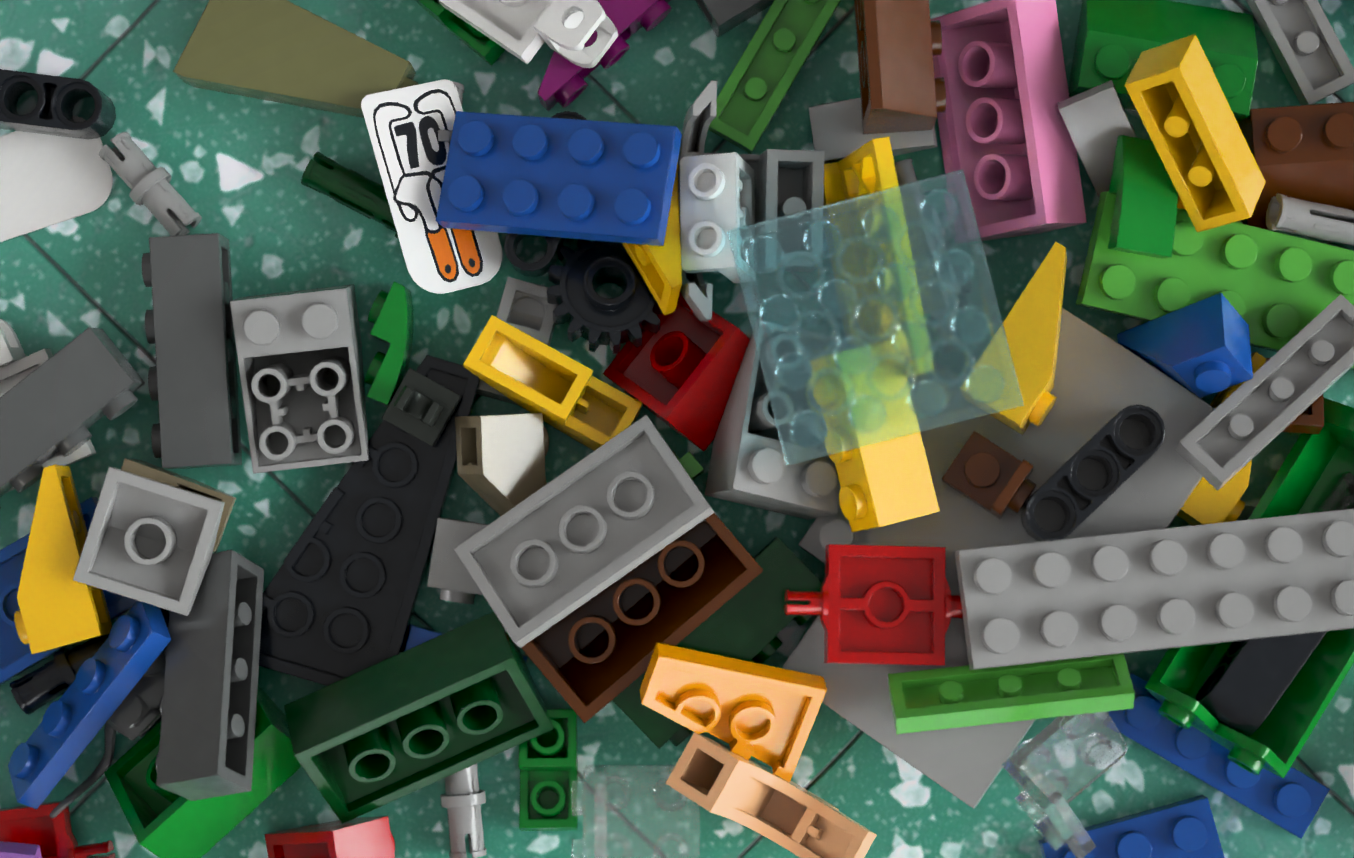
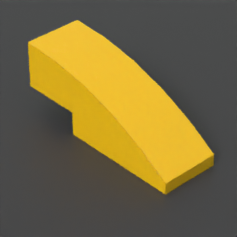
M491 315L463 363L464 368L530 413H543V421L594 451L632 425L637 419L643 404L592 376V369Z

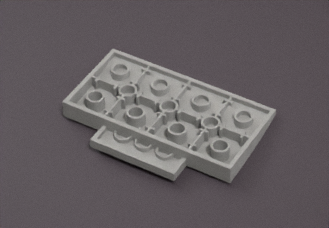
M1062 308L1054 388L1050 392L1057 399L1048 416L1039 427L1030 423L1024 434L1021 435L964 400L960 390L964 380L933 361L934 371L914 377L909 384V389L940 511L878 528L851 532L849 520L842 513L839 504L838 514L816 518L798 545L824 564L826 545L946 547V579L951 589V595H960L955 552L958 550L1040 542L1030 537L1023 528L1021 521L1022 508L1018 514L1008 508L1002 518L998 519L942 482V477L973 431L987 438L1020 461L1026 460L1034 465L1033 472L1028 478L1037 484L1031 493L1032 495L1112 417L1126 407L1138 404L1148 406L1158 412L1164 421L1166 431L1164 442L1081 525L1063 539L1165 529L1172 523L1203 477L1175 448L1215 408L1108 336ZM1133 418L1125 419L1122 422L1120 436L1124 444L1137 450L1145 448L1149 440V432L1145 424ZM1085 459L1078 465L1077 477L1082 486L1096 491L1101 490L1106 484L1107 472L1099 461ZM1050 499L1041 500L1036 505L1034 517L1038 526L1049 532L1060 530L1065 521V513L1062 506ZM818 615L782 668L823 676L827 688L823 704L975 809L1036 719L896 734L888 690V674L969 665L963 619L951 618L945 635L944 666L824 663L825 631L820 621V615Z

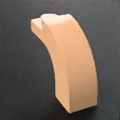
M695 732L665 783L707 811L729 818L756 831L799 858H864L877 834L841 813L832 804L793 781L789 783L774 775L773 770L751 758L746 760L731 752L729 747Z

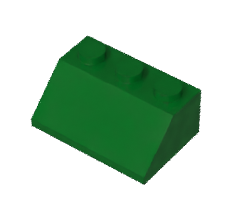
M1082 0L1068 85L1069 98L1112 80L1124 109L1137 111L1125 87V83L1141 52L1196 34L1236 121L1239 123L1250 114L1258 64L1253 15L1169 0Z
M258 685L252 791L190 801L156 786V757L159 752L161 721L108 768L104 774L141 846L159 858H201L302 766L294 756L286 715Z

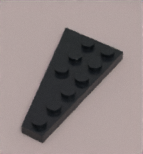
M426 355L416 372L462 396L435 447L383 420L368 441L369 460L352 464L284 559L283 565L263 592L259 666L328 686L402 652L434 543L437 519L442 516L457 465L455 417L471 416L478 393L477 388L480 378L464 368L463 365Z

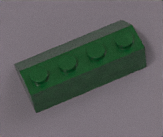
M494 611L284 705L294 756L342 824L554 729L519 647L514 644Z

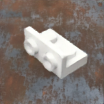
M736 152L683 157L680 160L682 269L687 273L719 271L733 283L756 282L754 169Z

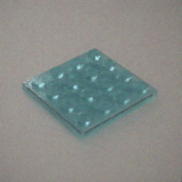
M963 169L727 231L787 466L1024 406Z

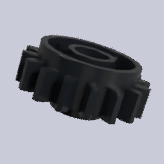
M577 239L578 249L576 251L562 245L559 249V260L563 266L550 265L548 270L549 281L555 285L547 288V302L558 305L553 310V321L556 325L566 322L569 324L567 331L568 339L571 342L582 337L589 341V351L595 352L599 345H610L613 354H617L620 351L621 344L629 341L636 348L642 346V333L645 330L657 334L660 330L661 320L656 313L663 314L622 243L607 241L591 242L590 240ZM613 283L620 286L624 292L616 298L607 299L598 295L595 290L602 284Z

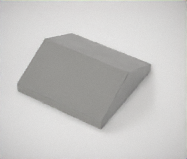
M112 466L109 467L73 580L188 616L212 558L225 502Z

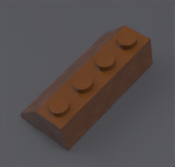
M854 0L863 134L932 130L937 119V113L946 111V88L944 77L934 78L933 56H940L942 53V32L939 20L930 21L929 0Z
M1354 102L1250 109L1249 116L1238 123L1265 180V185L1252 217L1242 220V224L1267 229L1266 211L1271 198L1273 196L1276 197L1278 193L1287 197L1354 210Z
M713 513L521 647V649L581 720L586 723L647 671L656 643L676 646L764 570L718 516Z

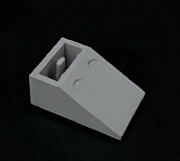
M354 284L246 296L230 301L253 474L368 461L369 448L362 343Z
M762 318L757 319L714 438L705 496L807 520L838 514L839 491L841 487L835 463L828 456L825 447L826 426L821 406L816 402L811 391L812 370L810 361L864 346Z

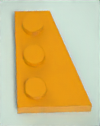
M656 643L640 687L641 704L697 734L707 732L730 745L731 752L746 760L754 757L772 767L774 775L789 783L827 692L823 676L662 643Z

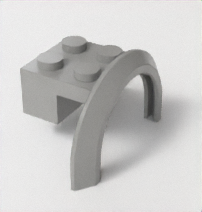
M717 81L709 82L689 107L684 119L678 158L679 218L680 160L688 156L720 154L704 153L708 128L716 117ZM766 149L760 155L738 154L754 169L756 271L810 273L821 268L825 151ZM682 269V286L680 290L682 297L699 321L711 320L713 283L705 284L702 272L687 273Z

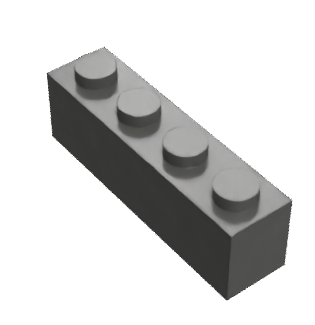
M219 233L149 237L150 253H143L142 275L145 286L152 287L153 309L146 310L145 331L148 343L155 344L156 366L150 367L148 372L150 397L152 401H158L160 423L153 424L151 431L155 458H162V468L166 469L242 465L235 335L230 305L233 297L229 239Z
M89 327L0 397V497L13 487L20 493L32 486L42 477L43 463L59 451L64 457L70 455L92 437L88 428L104 415L110 421L114 420L138 401L133 393L144 385L145 382L103 329Z
M234 550L212 554L188 616L173 611L169 612L168 631L172 640L164 649L166 665L164 691L160 701L162 717L159 752L156 757V786L190 801L252 791L264 569Z

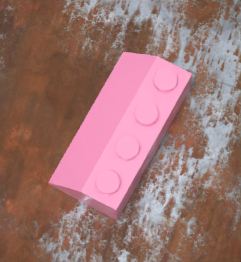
M991 0L930 19V21H940L942 32V53L940 56H933L934 78L944 77L946 88V111L937 113L950 213L956 232L955 244L1038 234L1087 223L1077 150L1058 109V102L1068 99L1069 92L1056 0Z

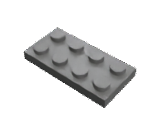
M645 415L457 546L454 551L514 644L521 648L715 512L652 421Z

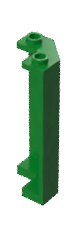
M1324 398L1323 429L1319 434H1300L1248 520L1354 509V408ZM1354 628L1327 631L1267 718L1249 737L1221 724L1195 700L1197 692L1232 642L1168 649L1145 686L1161 703L1158 712L1169 721L1188 730L1190 726H1193L1228 749L1230 752L1227 757L1244 770L1254 775H1259L1261 770L1265 769L1284 779L1354 663Z

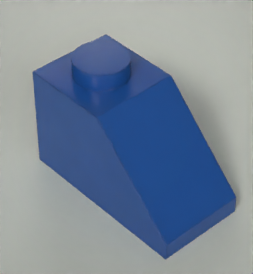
M1222 293L1117 334L1118 344L1199 398L1253 379L1249 325Z

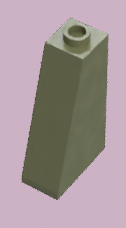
M209 0L173 70L185 83L196 88L364 118L361 101L366 95L418 85V82L413 80L416 72L409 61L287 0Z

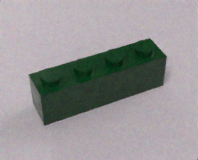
M774 537L753 558L764 571L679 642L676 647L745 661L752 660L754 663L763 664L783 644L777 635L792 620L800 627L813 616H786L784 605H808V603L784 601L785 591L820 592L822 582L778 537ZM644 672L612 701L659 749L668 740L677 747L693 731L641 704L640 687L646 673Z

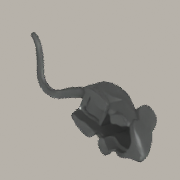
M164 650L105 723V750L99 765L82 784L54 808L49 815L51 818H55L89 789L109 768L115 753L116 731L134 741L138 736L142 737L161 719L160 701L164 691L166 665Z

